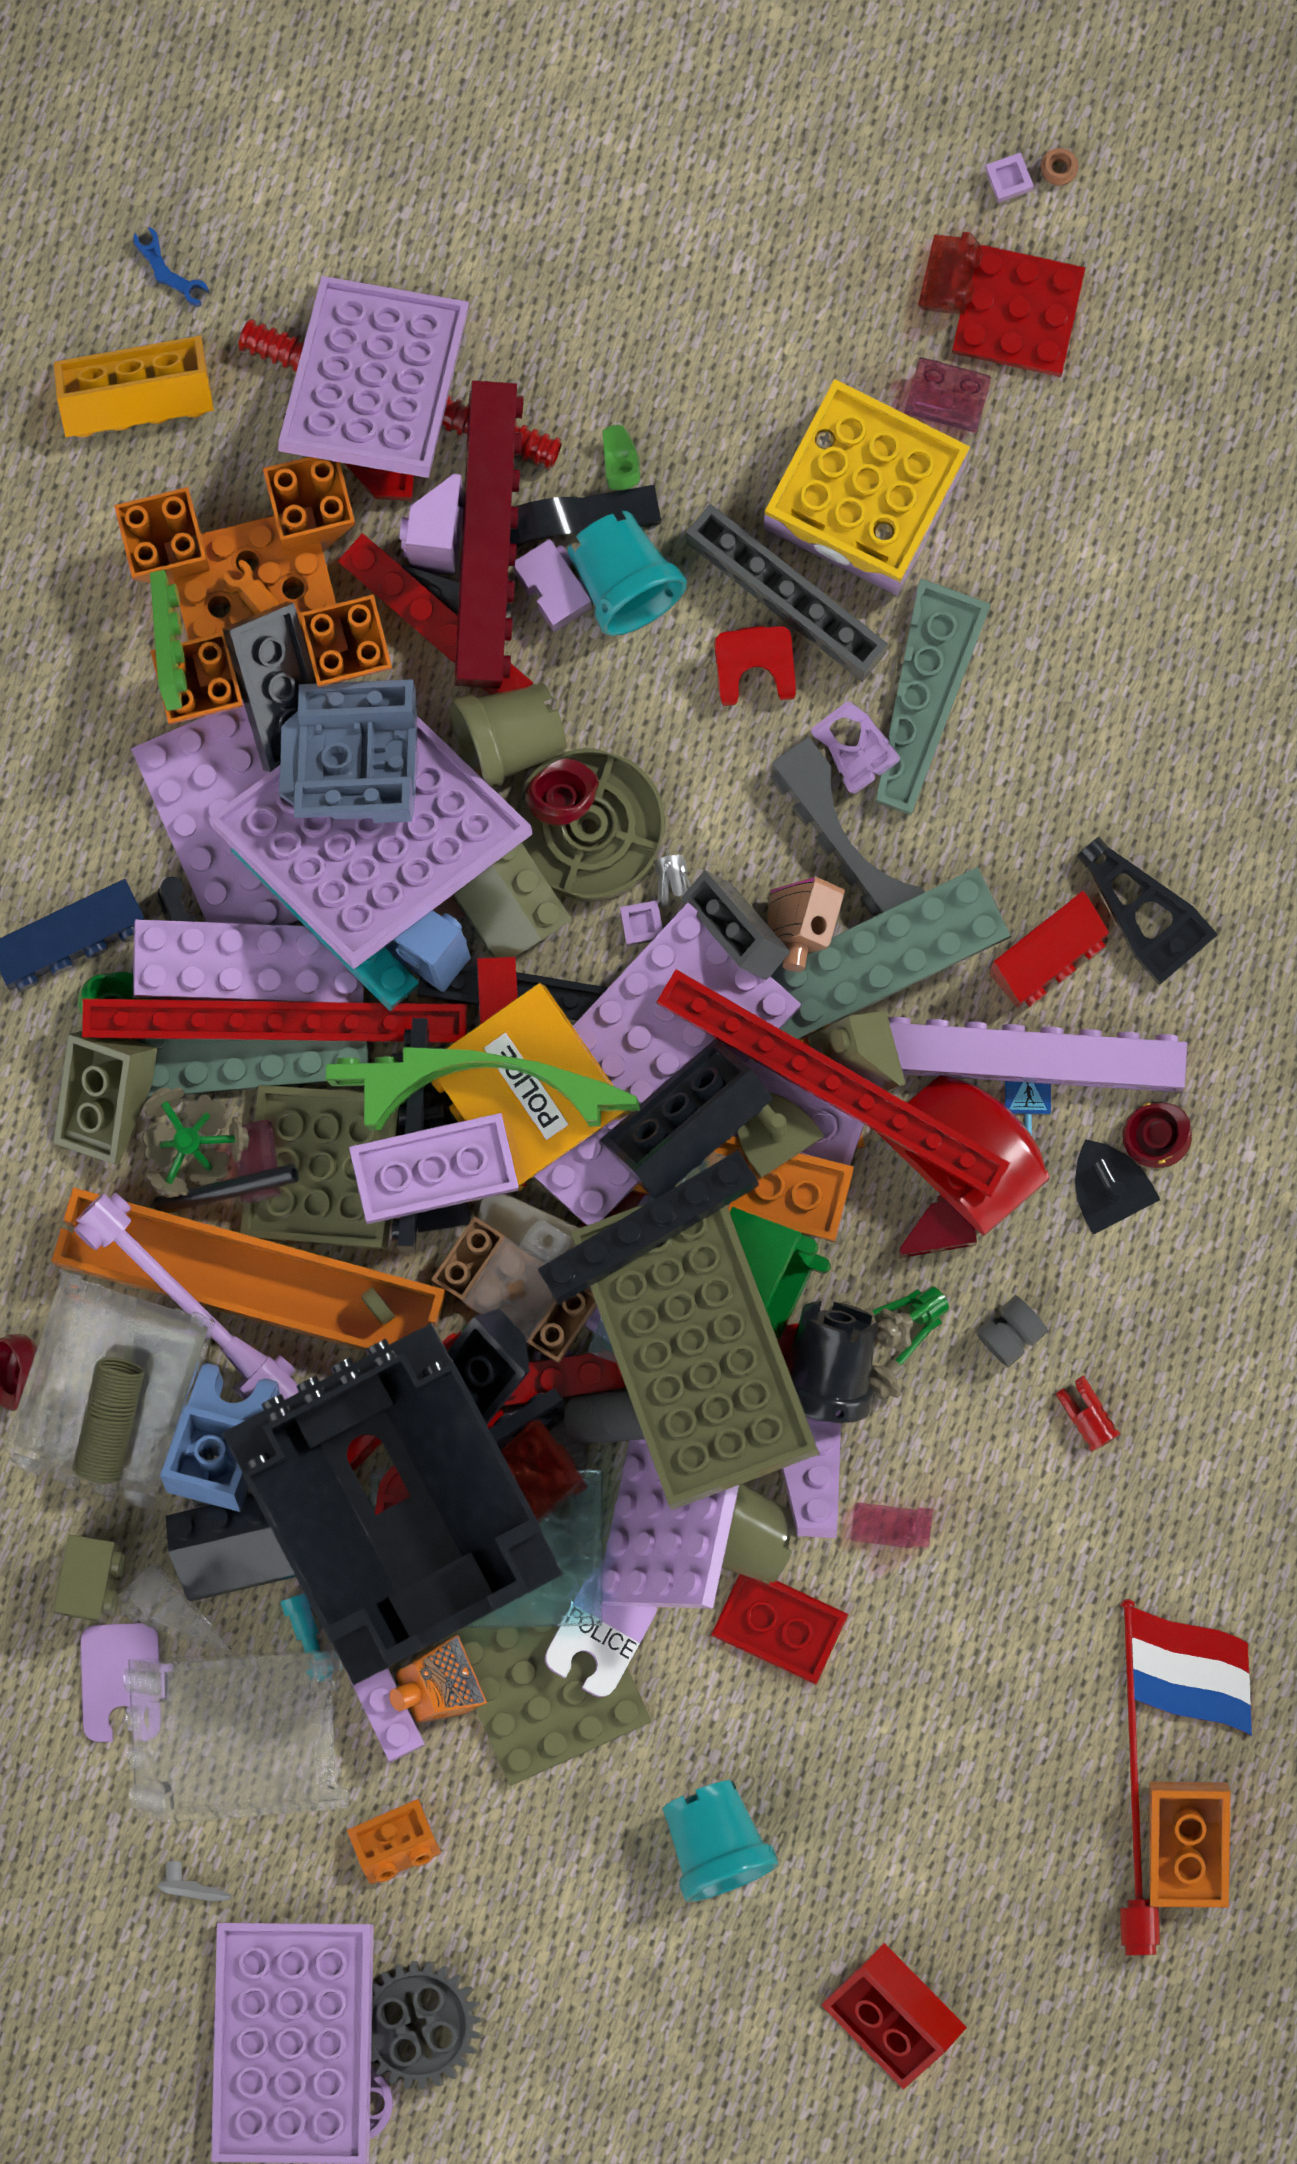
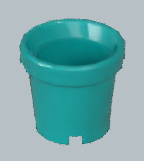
M622 511L627 520L617 521L615 516L610 514L595 521L576 536L581 544L576 551H574L571 544L567 548L568 555L575 565L595 606V619L602 633L608 636L624 635L653 622L671 609L687 589L686 577L677 566L665 560L641 529L634 516L628 511Z
M724 1780L695 1790V1794L686 1799L682 1795L662 1808L683 1874L679 1880V1886L686 1902H697L724 1894L763 1877L779 1866L772 1844L763 1843L737 1791L734 1781Z

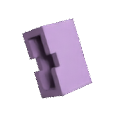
M551 539L517 559L515 567L512 566V569L528 595L530 596L536 592L539 596L537 600L539 606L537 609L554 633L591 610L592 605L590 595L581 577L576 579L569 568L573 562L562 545L556 548Z

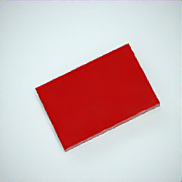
M739 1574L711 1636L817 1685L849 1614L777 1580L774 1583L769 1582L767 1584L755 1578Z

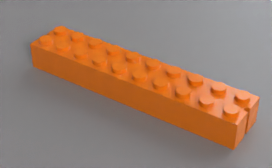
M73 1187L63 1221L68 1226L75 1228L79 1224L76 1221L79 1215L100 1194ZM127 1202L131 1210L126 1215L131 1219V1222L124 1230L202 1307L365 1352L368 1347L384 1339H387L390 1345L430 1323L434 1327H438L447 1295L445 1289ZM61 1228L52 1257V1262L55 1266L171 1298L114 1241L105 1248L101 1245L95 1251L75 1231L72 1234L69 1230ZM371 1287L375 1289L395 1315V1318L386 1325H382L361 1298L362 1294Z

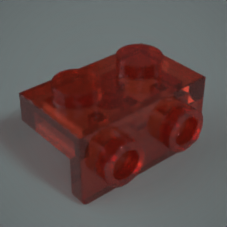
M962 232L961 237L934 234L918 306L922 310L959 315L965 314L966 305L972 301L974 294V284L972 281L975 267H979L982 259L980 243L971 232Z

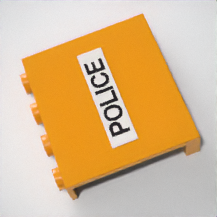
M541 983L447 1048L474 1050L541 1062L614 1086L546 986ZM501 1068L468 1069L454 1072L431 1082L440 1094L446 1091L453 1102L449 1109L458 1122L499 1113L502 1114L518 1182V1191L523 1189V1183L614 1119L620 1121L632 1112L601 1111V1127H589L581 1113L559 1091L530 1075Z

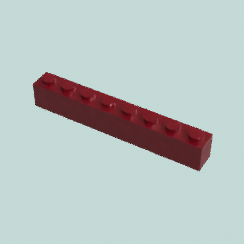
M472 380L469 389L454 686L500 689L503 678L510 677L511 656L504 655L505 641H511L513 619L506 618L507 603L513 604L514 581H508V566L515 567L516 544L510 543V529H517L518 507L511 506L512 492H519L520 470L513 469L514 455L521 454L522 433L515 432L516 418L522 419L524 396L517 395V383Z

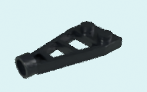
M1100 836L1077 855V858L1088 868L1134 958L1159 986L1217 937L1218 934L1190 903L1109 848ZM1104 855L1106 857L1102 864L1095 863L1100 856ZM1120 874L1128 875L1143 890L1142 895L1130 905L1122 904L1111 886L1112 881ZM1147 902L1157 903L1170 912L1173 918L1172 924L1153 939L1143 935L1135 918L1137 909Z

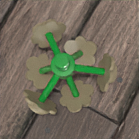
M180 1087L173 1090L171 1088H161L155 1091L146 1101L145 1106L147 1108L144 1111L146 1116L162 1117L167 1115L174 1128L169 1129L167 1124L158 1123L155 1129H147L142 1134V1142L146 1146L144 1149L146 1158L154 1159V1162L159 1167L169 1166L172 1158H175L169 1173L149 1171L147 1174V1178L151 1180L154 1190L168 1198L179 1196V1194L186 1196L189 1192L186 1188L187 1184L183 1180L176 1178L186 1154H193L194 1156L190 1161V1168L193 1171L190 1174V1180L202 1186L218 1182V1180H224L227 1177L228 1171L226 1167L230 1163V1157L225 1152L217 1153L213 1148L207 1149L202 1154L199 1150L201 1144L230 1143V1151L233 1154L234 1161L239 1162L241 1152L247 1150L249 1141L247 1129L242 1127L238 1117L232 1118V1123L229 1126V1135L214 1136L218 1129H223L227 1125V1119L224 1117L226 1106L222 1101H211V1098L207 1095H201L198 1100L188 1102L185 1110L188 1116L191 1117L189 1125L192 1128L183 1127L172 1109L181 1103L180 1098L184 1095V1091Z

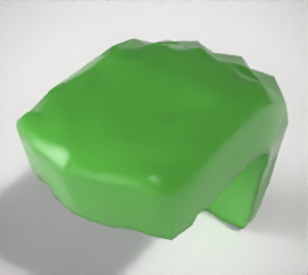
M623 425L608 426L602 431L608 487L611 490H627L638 485L640 482L639 456L629 433Z

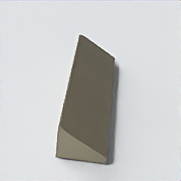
M507 1194L482 1199L476 1217L506 1236L510 1242L551 1261L576 1246L571 1231L577 1230L579 1227Z

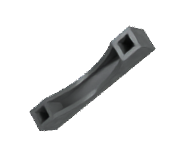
M809 736L772 762L771 770L774 774L770 776L771 781L782 795L786 792L791 795L796 802L792 808L804 825L811 822L819 833L815 836L817 843L827 855L832 852L841 863L837 867L840 874L850 886L854 883L857 884L864 894L860 897V900L872 916L877 913H884L925 893L921 887L903 883L884 874L866 861L851 844L840 825L833 805L831 765Z

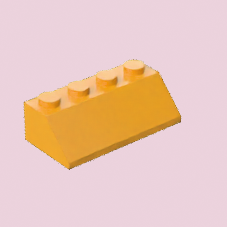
M201 335L53 362L57 402L66 438L72 436L88 437L95 432L111 429L121 431L133 425L144 423L160 424L172 418L183 416L198 417L206 412L214 411Z

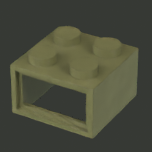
M68 1534L53 1611L64 1616L107 1623L108 1615L115 1616L119 1600V1593L113 1591L115 1578H122L126 1564V1555L121 1552V1546L115 1542Z

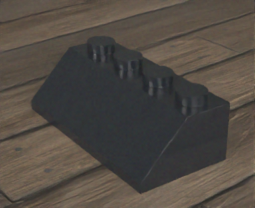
M715 1038L640 1104V1111H632L601 1138L600 1141L639 1185L656 1199L673 1189L694 1168L700 1166L719 1146L731 1139L734 1133L745 1123L758 1115L773 1098L754 1072Z
M500 1308L475 1316L447 1351L487 1425L530 1372L525 1335Z
M254 1495L245 1497L240 1512L211 1504L165 1516L168 1553L185 1596L190 1602L296 1577Z

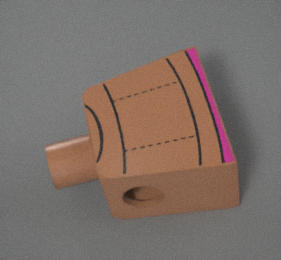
M815 876L770 890L767 925L791 951L783 960L782 967L784 969L802 972L806 967L808 953L828 948L845 889Z

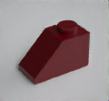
M939 1195L937 1196V1202L930 1204L898 1251L899 1257L901 1259L975 1246L977 1244L975 1228L948 1201Z

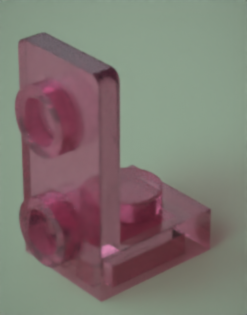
M856 1503L853 1510L850 1539L854 1542L928 1550L933 1509L918 1507L915 1510Z

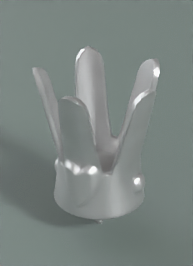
M669 848L665 849V857H661L654 862L656 866L655 871L659 876L658 903L661 902L663 908L669 902V881L673 894L677 897L683 896L687 891L686 883L689 888L691 886L687 877L688 871L684 856L670 855Z

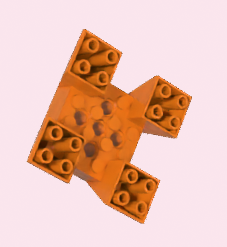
M306 457L263 468L274 516L202 534L188 487L114 505L132 579L150 583V572L165 570L169 584H176L178 589L180 609L188 641L182 642L185 662L179 664V669L182 668L184 671L187 691L181 692L182 708L167 711L164 704L169 725L243 707L242 695L222 628L255 615L240 598L241 591L230 589L223 577V574L227 572L231 578L240 580L245 572L239 570L238 562L241 559H253L258 562L257 568L252 571L253 580H260L280 604L286 601L294 603L318 687L392 669L374 594L336 604L323 554L355 525L340 462ZM291 586H300L304 589L302 596L297 599H289L284 594ZM226 604L230 607V611L226 616L217 618L211 615V611L215 606ZM156 649L150 650L158 680Z

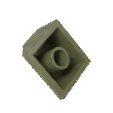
M886 1011L848 1016L808 1036L810 1047L888 1092L906 1084Z

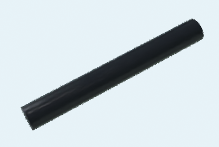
M288 1164L189 1188L186 1196L180 1194L173 1198L162 1195L156 1196L154 1198L155 1210L165 1213L176 1212L298 1182L299 1174L294 1164Z

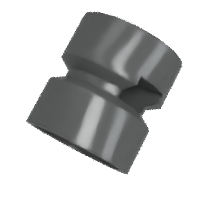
M1017 1295L1013 1296L999 1309L1000 1317L998 1319L990 1317L975 1331L982 1343L1007 1368L1013 1365L1025 1353V1345L1033 1346L1048 1333V1329L1042 1320Z

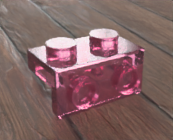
M920 357L904 414L977 433L992 378L989 375L974 370H967L937 360Z

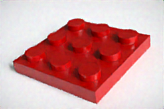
M976 243L952 354L1062 377L1086 267Z

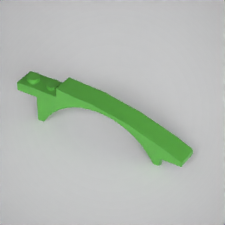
M403 1047L402 1063H398V1058L377 1057L375 1058V1063H360L358 1058L345 1057L336 1059V1064H326V1080L331 1086H364V1125L369 1131H382L397 1108L413 1093L428 1083L454 1072L477 1068H501L517 1071L545 1082L559 1091L576 1107L589 1127H601V1111H640V1102L635 1095L607 1083L541 1062L474 1050Z

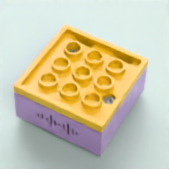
M834 379L765 509L763 529L898 596L966 467L970 446Z

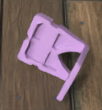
M850 701L844 703L811 729L812 735L828 746L839 773L844 776L842 780L848 791L852 794H856L874 781L875 774L882 775L900 760L894 747L890 744L888 745V739L877 728L869 715ZM840 718H849L861 724V734L857 746H846L839 743L829 730L832 723Z

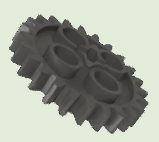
M411 1961L409 1972L406 1971L402 1964L395 1965L396 1977L383 1971L381 1975L385 1984L382 1986L373 1983L372 1985L375 1995L372 1997L371 2063L377 2061L381 2063L377 2069V2075H384L391 2071L389 2082L391 2084H396L404 2077V2087L406 2089H412L416 2079H418L421 2090L428 2089L430 2078H432L437 2086H443V2073L451 2079H456L458 2075L454 2066L457 2064L468 2068L470 2065L464 2057L465 2053H478V2050L470 2042L471 2039L483 2037V2034L473 2030V2025L483 2022V2018L472 2016V2010L481 2004L478 2001L468 2002L467 1997L471 1994L473 1988L465 1987L460 1989L458 1987L463 1978L461 1975H455L450 1980L447 1979L449 1975V1967L443 1966L435 1974L434 1962L427 1961L424 1970L421 1971L419 1962ZM433 1988L438 1992L440 2001L436 2009L429 2011L423 2004V1995L427 1990ZM409 1991L413 1995L417 2017L427 2020V2025L422 2028L423 2035L420 2031L412 2030L411 2025L417 2022V2018L406 1997V1993ZM393 2002H397L403 2008V2017L397 2024L389 2022L386 2016L387 2008ZM442 2026H447L453 2035L451 2044L446 2048L440 2047L435 2037L436 2032ZM424 2038L432 2050L433 2057L431 2059L427 2058ZM407 2039L411 2040L416 2046V2055L409 2062L403 2060L399 2052L400 2045Z

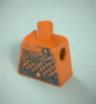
M458 1635L433 1647L396 1672V1678L400 1686L392 1689L389 1694L390 1702L395 1710L403 1711L410 1708L414 1720L419 1723L464 1715L487 1703Z

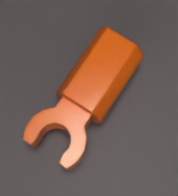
M241 559L238 562L242 571L245 572L240 580L231 578L227 572L223 574L226 585L234 591H241L240 598L254 614L280 604L260 580H253L251 567L244 560Z

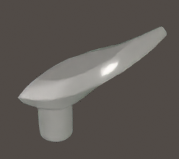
M180 1861L166 1862V1881H161L158 1884L159 1889L163 1892L181 1897L206 1901L231 1900L232 1895L227 1892L202 1886L196 1881H181L182 1862Z

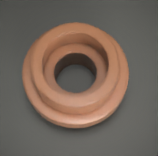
M1055 148L1048 151L1041 162V173L1044 179L1056 186L1070 183L1078 172L1077 158L1071 151L1064 148ZM1056 162H1061L1066 166V171L1056 173L1052 165Z

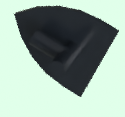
M1085 1139L1077 1160L1075 1186L1078 1204L1093 1235L1161 1200L1142 1168L1126 1154L1107 1144Z

